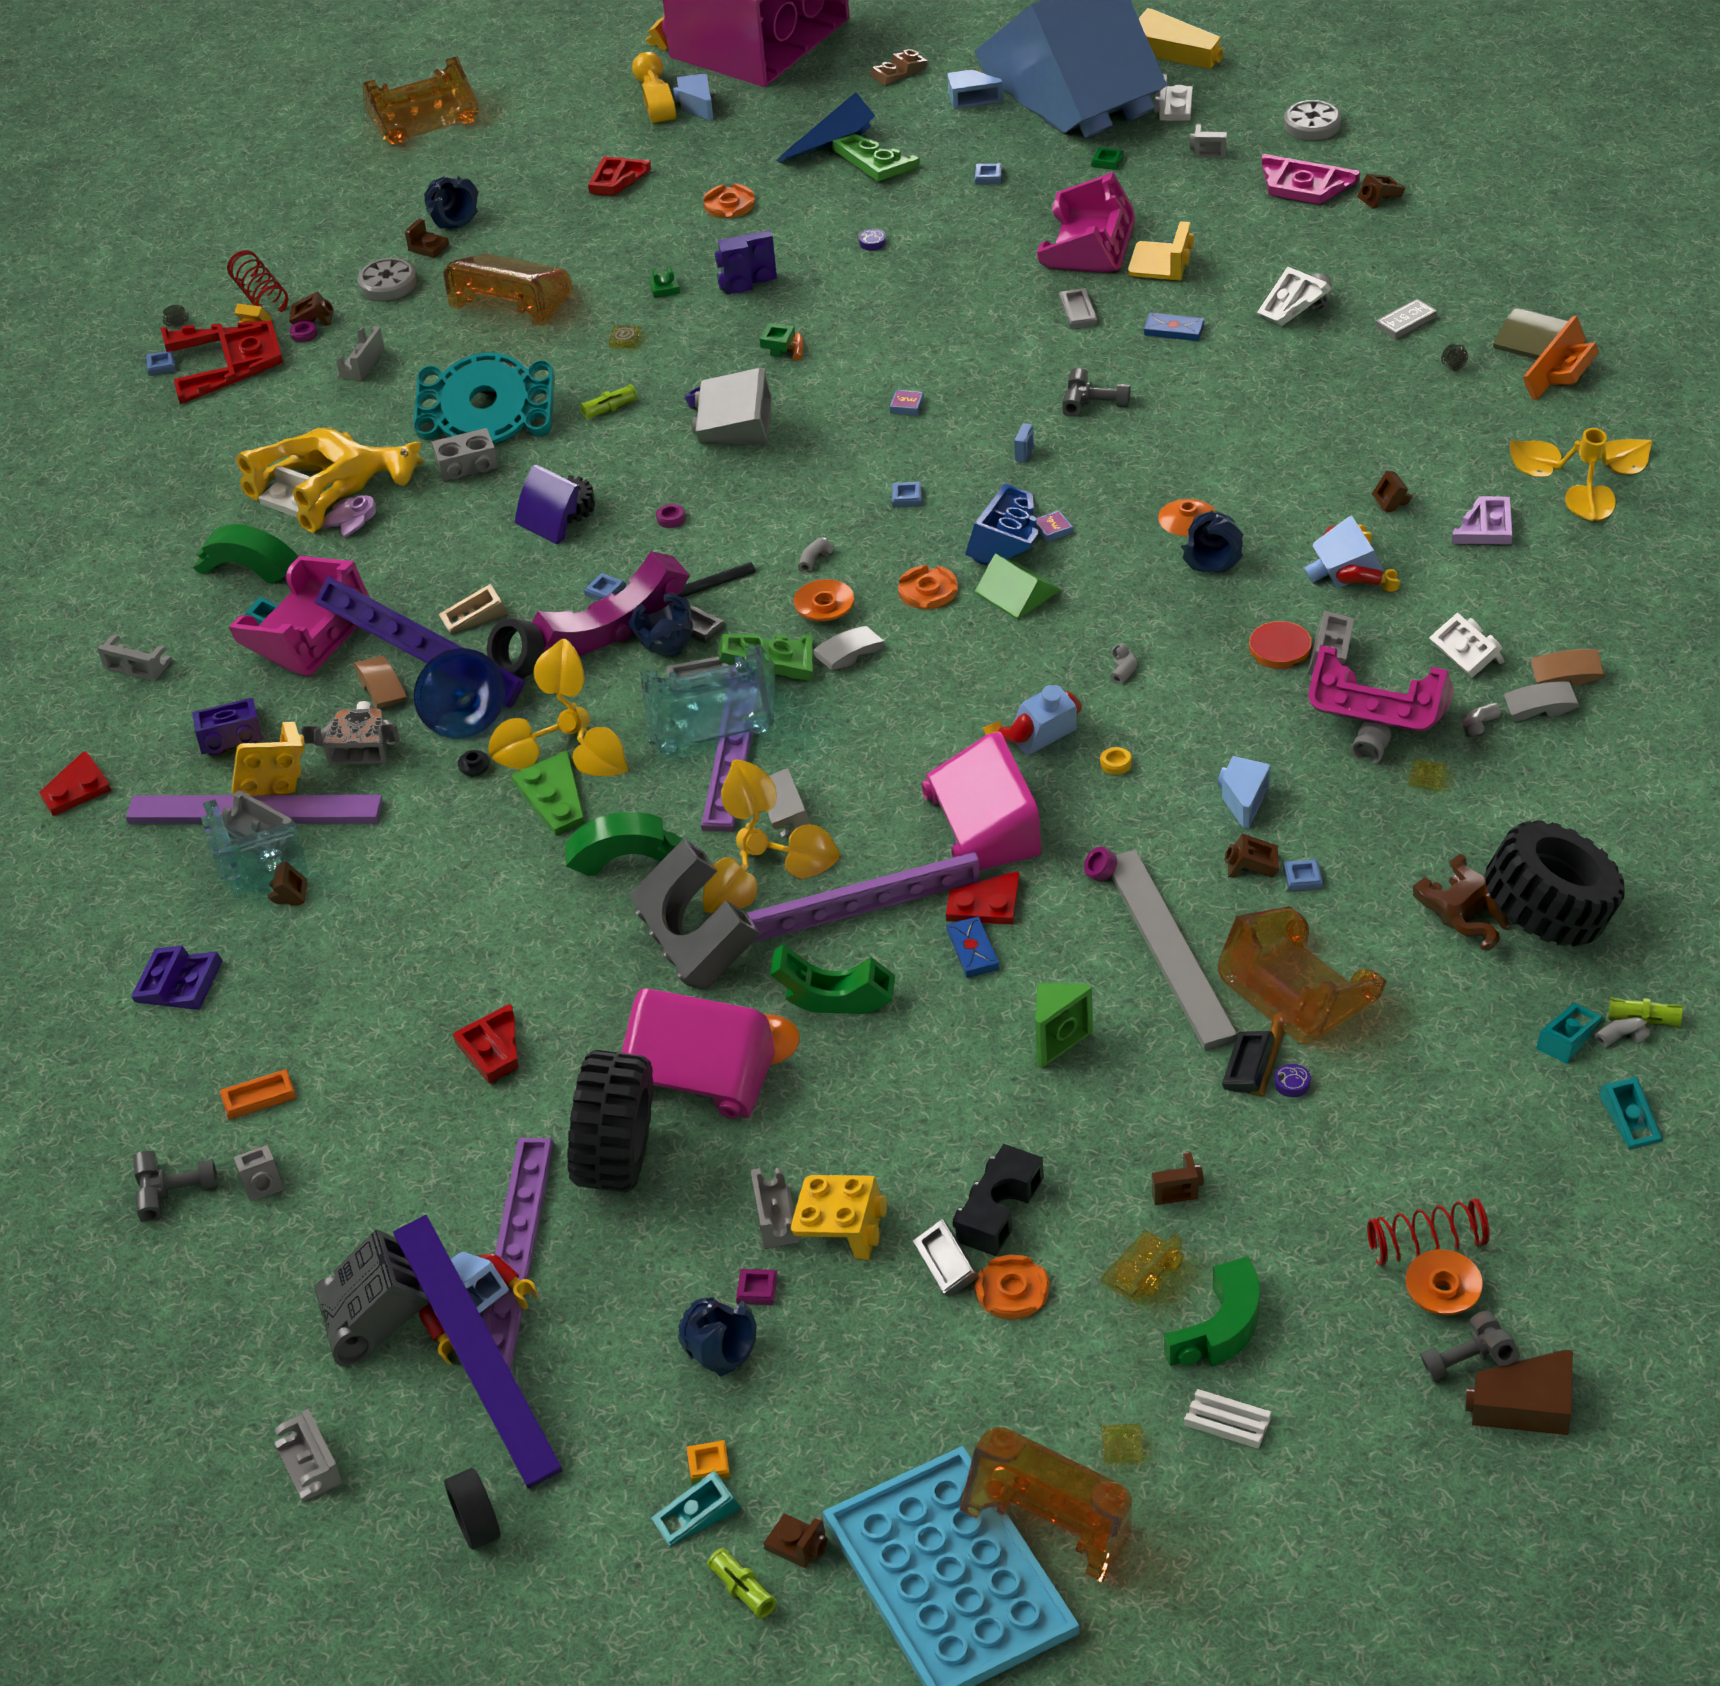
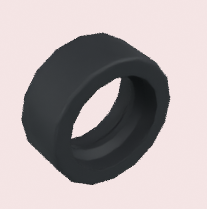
M506 618L499 621L493 627L488 637L486 649L488 661L519 678L532 675L536 661L544 653L543 635L538 626L531 621ZM518 631L521 636L522 649L518 661L513 665L509 657V644L512 636Z
M470 1468L444 1480L446 1492L468 1546L473 1550L501 1537L499 1525L488 1494L476 1470Z

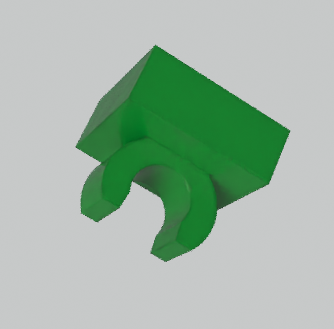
M667 266L666 274L658 275L656 269L652 270V276L648 278L654 298L680 293L675 272L672 271L670 266Z
M768 323L759 339L760 348L770 349V356L781 357L782 351L787 352L795 337V327Z

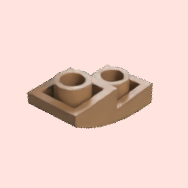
M904 50L902 53L893 54L892 63L885 62L880 66L872 67L871 77L886 86L922 70L927 65V60L918 55L917 51Z
M1598 649L1566 650L1531 658L1537 684L1571 680L1573 686H1579L1605 678Z
M384 656L354 662V668L364 691L368 690L375 709L390 707L406 701L407 696Z

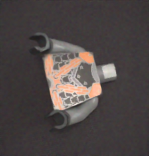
M367 701L357 703L355 709H341L337 711L333 721L322 730L318 726L302 727L304 743L324 747L328 764L387 763V744L394 746L400 742L397 724H392L390 720L384 719L382 710L374 709L373 704Z

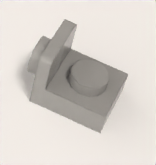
M1196 124L1195 134H1190V149L1195 150V158H1226L1227 132H1201V124Z
M268 1145L234 1157L250 1202L283 1191L284 1188Z

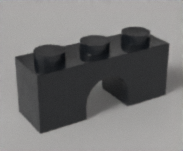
M1003 1143L996 1156L992 1155L989 1158L985 1174L980 1182L975 1181L972 1185L969 1199L965 1206L959 1207L954 1215L952 1226L955 1228L956 1238L960 1244L997 1256L1012 1231L1011 1209L1000 1206L997 1203L1006 1199H1015L1028 1204L1044 1179L1043 1157Z

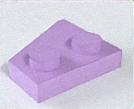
M1479 496L1473 504V509L1468 511L1463 517L1461 527L1454 529L1452 544H1512L1510 497Z

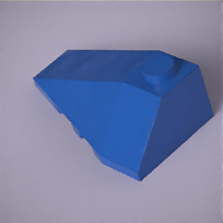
M855 92L785 151L776 161L779 163L831 145L833 140L858 133L861 136L871 127L869 121L875 115Z
M1004 484L974 523L965 555L972 557L977 563L986 565L991 562L995 553L1011 558L1029 550L1038 536V529H1035L1036 517L1033 516L1034 503L1032 493Z

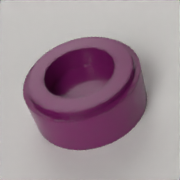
M310 321L297 322L289 330L291 339L299 343L311 341L317 336L316 325Z
M666 504L656 511L657 523L665 528L678 527L686 519L684 508L677 504Z
M1105 847L1093 849L1087 855L1084 862L1086 875L1099 882L1109 879L1117 867L1115 853Z

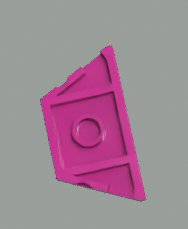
M1267 154L1262 155V169L1268 194L1272 196L1321 204L1360 181V171Z

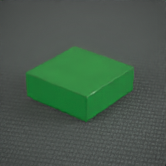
M1099 147L1091 161V167L1117 170L1124 156V151Z

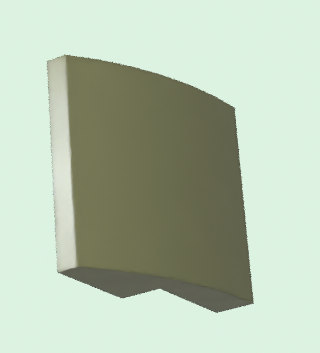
M1515 308L1502 325L1493 343V347L1538 359L1568 321Z

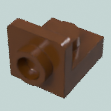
M1367 173L1357 197L1373 209L1378 207L1381 198L1388 199L1390 196L1402 197L1406 187L1390 176Z
M420 218L405 231L408 251L435 258L449 245L448 238L427 232L425 220Z
M317 291L292 304L289 321L294 325L300 321L313 322L318 317L324 326L331 325L334 309L329 300L324 299Z
M1242 833L1234 845L1231 844L1225 853L1224 861L1228 864V877L1236 878L1243 867L1253 872L1274 877L1279 870L1278 846Z
M1191 1151L1183 1152V1168L1152 1173V1197L1155 1205L1198 1199V1186L1204 1185L1201 1164H1194Z
M784 1513L765 1540L764 1549L806 1569L812 1558L819 1559L826 1549L828 1538L825 1535L824 1520L815 1517L809 1525Z

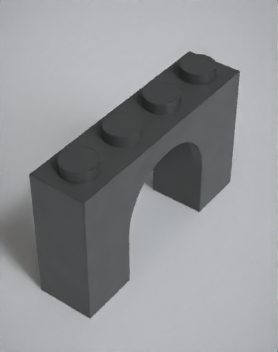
M682 839L629 896L637 906L634 909L635 913L650 926L648 929L649 934L664 947L662 954L677 967L676 975L687 986L694 984L701 989H705L711 986L761 933L746 912L725 901L702 926L692 933L684 935L682 920L689 901L710 880L717 870L703 850Z

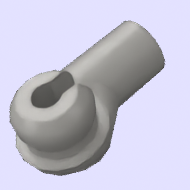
M819 537L803 550L798 564L799 571H812L816 557L819 553L824 557H828L829 553H832L834 549L833 543L827 541L825 537Z
M1119 643L1111 651L1115 657L1114 662L1117 668L1110 675V679L1123 685L1136 670L1137 660L1133 652L1128 650L1126 644Z
M1639 1017L1613 1021L1598 1031L1594 1038L1603 1047L1607 1048L1628 1034L1631 1035L1634 1042H1641L1650 1036V1030L1645 1025L1647 1022Z

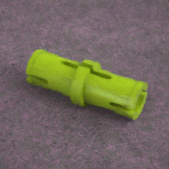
M629 384L611 393L605 391L598 398L580 403V410L588 420L608 411L612 413L618 407L637 401L638 395L634 386Z
M1610 997L1608 1020L1639 1017L1647 1022L1646 1026L1648 1024H1661L1681 1027L1683 1005L1650 1002V999L1643 998V1001H1633Z
M720 1548L709 1557L707 1567L727 1585V1592L733 1598L739 1597L754 1612L756 1617L759 1619L765 1618L774 1610L777 1604L776 1598L770 1595L756 1581V1574L750 1568H743L730 1555L727 1549ZM734 1575L749 1589V1591L734 1577Z

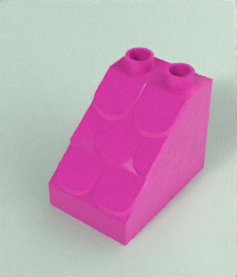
M663 0L665 17L662 30L664 36L668 39L669 56L671 58L766 87L850 19L848 0Z

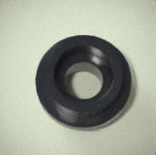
M470 750L458 759L459 770L467 776H479L490 765L488 755L479 750Z

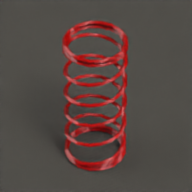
M250 250L236 252L228 261L227 271L229 276L254 306L264 305L259 304V300L266 291L271 290L270 293L265 295L269 296L275 289H279L277 298L272 302H276L283 291L285 300L278 308V311L283 312L289 301L288 293L270 274V271L254 252ZM252 255L256 258L244 262L239 267L236 277H234L233 266L240 257ZM253 261L257 262L256 266L249 269L243 278H238L239 272L245 264ZM259 268H262L263 272L256 275L259 271ZM251 270H254L250 275L253 278L250 280L246 290L244 286L247 284H244V279ZM264 275H268V280L261 282L255 288L253 296H250L249 292L252 291H249L252 281L261 276L255 281L259 282ZM269 282H274V285L266 287ZM266 283L262 288H260V289H263V290H261V291L259 292L258 296L255 297V293H256L257 289H258L262 284Z
M1471 1198L1467 1208L1462 1202L1456 1201L1452 1206L1451 1215H1449L1444 1207L1437 1205L1433 1209L1431 1220L1422 1209H1417L1413 1214L1412 1225L1404 1214L1397 1213L1394 1217L1392 1228L1383 1217H1378L1377 1219L1370 1218L1367 1223L1369 1246L1372 1250L1374 1248L1377 1250L1376 1233L1380 1246L1381 1258L1380 1261L1376 1259V1263L1382 1266L1388 1261L1386 1238L1379 1220L1385 1223L1391 1234L1397 1253L1396 1260L1399 1263L1401 1261V1254L1396 1240V1221L1399 1216L1405 1220L1411 1231L1412 1240L1416 1246V1257L1421 1254L1415 1234V1219L1418 1212L1422 1213L1428 1221L1431 1235L1436 1244L1435 1250L1440 1249L1434 1226L1437 1209H1441L1448 1218L1451 1232L1456 1241L1454 1247L1456 1250H1459L1460 1243L1454 1225V1211L1457 1205H1461L1469 1217L1470 1228L1474 1231L1475 1235L1474 1245L1477 1247L1479 1245H1487L1490 1238V1230L1482 1202L1478 1198ZM1475 1206L1477 1208L1482 1226L1483 1238H1481V1241L1479 1240L1477 1232L1478 1225L1475 1215Z

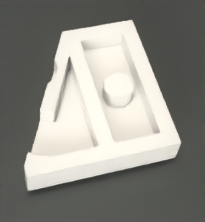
M1287 267L1257 313L1261 317L1283 326L1327 294L1331 287L1325 281Z

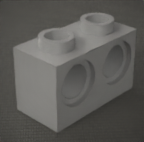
M487 428L431 441L435 462L442 481L459 479L462 476L478 472L483 473L498 468L495 447Z

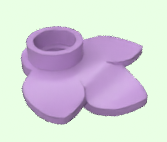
M368 495L342 499L332 506L333 511L325 516L322 527L329 528L341 525V533L346 538L360 529L365 521L375 515L376 503Z

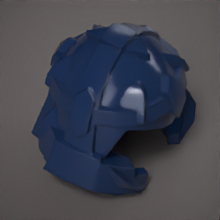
M459 175L457 179L443 176L430 182L424 193L426 211L440 229L461 227L469 223L478 212L476 205L479 192L469 179H461Z
M1211 510L1199 514L1193 519L1188 529V543L1180 546L1184 551L1183 560L1193 570L1221 573L1234 567L1243 557L1241 551L1244 534L1229 515Z
M666 593L663 596L664 602L671 604L657 612L645 615L643 614L646 608L643 604H640L633 610L628 625L648 651L673 657L680 654L681 650L689 642L693 633V623L689 600L675 593Z
M714 1297L701 1298L692 1302L691 1307L683 1313V1318L679 1324L678 1340L690 1359L695 1358L703 1367L714 1371L721 1377L740 1367L750 1356L756 1341L757 1325L752 1309L747 1307L743 1300L739 1306H735V1309L714 1300Z

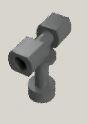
M1082 368L1072 369L1068 380V390L1065 391L1063 398V414L1072 417L1080 415L1083 402L1089 405L1090 399L1116 401V406L1128 407L1131 386L1130 384L1118 383L1117 389L1091 388V382H1088V371Z
M142 1151L133 1155L134 1175L138 1186H140V1189L136 1191V1208L140 1222L162 1218L161 1198H167L168 1190L196 1184H201L203 1190L218 1188V1182L215 1180L217 1178V1171L213 1159L198 1162V1170L166 1176L164 1169L159 1170L155 1151Z
M1491 1311L1479 1312L1470 1319L1473 1331H1470L1472 1340L1440 1354L1435 1347L1420 1353L1426 1370L1431 1373L1430 1377L1433 1382L1448 1376L1447 1367L1477 1354L1480 1355L1482 1360L1487 1359V1354L1490 1353V1356L1498 1366L1510 1365L1520 1357L1514 1340L1505 1329H1501L1499 1321Z

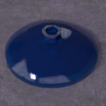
M468 648L448 650L434 657L422 669L414 687V705L421 721L434 733L453 739L471 737L487 729L499 716L506 697L505 680L497 664L486 654ZM464 697H470L468 703L461 704V700Z

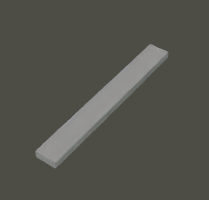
M1136 850L1116 855L1117 867L1111 878L1203 1049L1208 1050L1235 1042L1237 1039L1235 1029Z

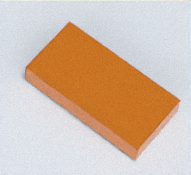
M287 1069L219 1090L229 1120L296 1098Z

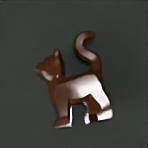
M1459 854L1449 861L1455 873L1449 879L1451 887L1443 891L1442 885L1437 882L1432 884V881L1425 877L1413 885V896L1426 908L1433 910L1439 915L1444 925L1455 928L1459 933L1467 937L1485 936L1486 939L1481 943L1480 947L1484 951H1489L1499 942V932L1492 925L1484 922H1467L1479 911L1487 909L1500 927L1508 930L1510 929L1509 919H1507L1508 915L1504 911L1500 912L1495 906V899L1490 898L1485 876L1469 869L1466 857Z

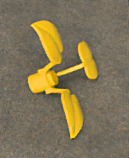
M1588 428L1583 432L1581 441H1575L1574 447L1562 460L1561 453L1556 446L1548 442L1536 440L1516 441L1511 439L1510 455L1516 468L1523 473L1535 477H1547L1552 474L1554 468L1561 469L1578 451L1581 460L1589 464L1587 486L1575 485L1566 492L1565 503L1573 514L1589 521L1600 522L1611 515L1616 505V499L1609 487L1603 485L1593 486L1595 463L1601 459L1603 465H1609L1610 469L1617 474L1632 475L1639 473L1648 463L1652 440L1621 439L1606 442L1607 435L1604 431L1598 428Z
M567 639L559 640L536 661L534 678L538 687L544 693H556L557 700L568 707V709L560 713L558 724L534 733L531 731L529 722L523 718H511L502 722L490 738L488 746L489 757L503 766L523 770L536 764L539 758L540 748L534 739L561 730L566 734L578 733L577 740L581 745L575 748L572 757L575 766L581 773L593 776H613L628 772L629 767L625 759L623 745L615 732L606 727H594L587 731L586 728L590 723L589 713L584 708L577 707L576 703H571L563 697V695L568 697L578 695L583 688L585 676L583 665L575 648Z
M735 759L732 761L721 791L722 804L727 813L738 819H747L753 815L750 823H747L746 827L742 828L736 836V844L741 850L742 866L730 857L720 859L714 864L717 872L703 887V907L706 913H714L725 901L739 909L753 903L757 895V881L752 874L745 872L749 866V854L760 855L766 848L787 852L784 863L785 868L791 875L800 879L809 878L824 872L834 865L841 856L830 834L817 825L805 824L796 828L789 837V846L768 841L767 835L762 830L754 828L760 818L759 812H766L774 807L777 793L773 780L765 771L743 760Z

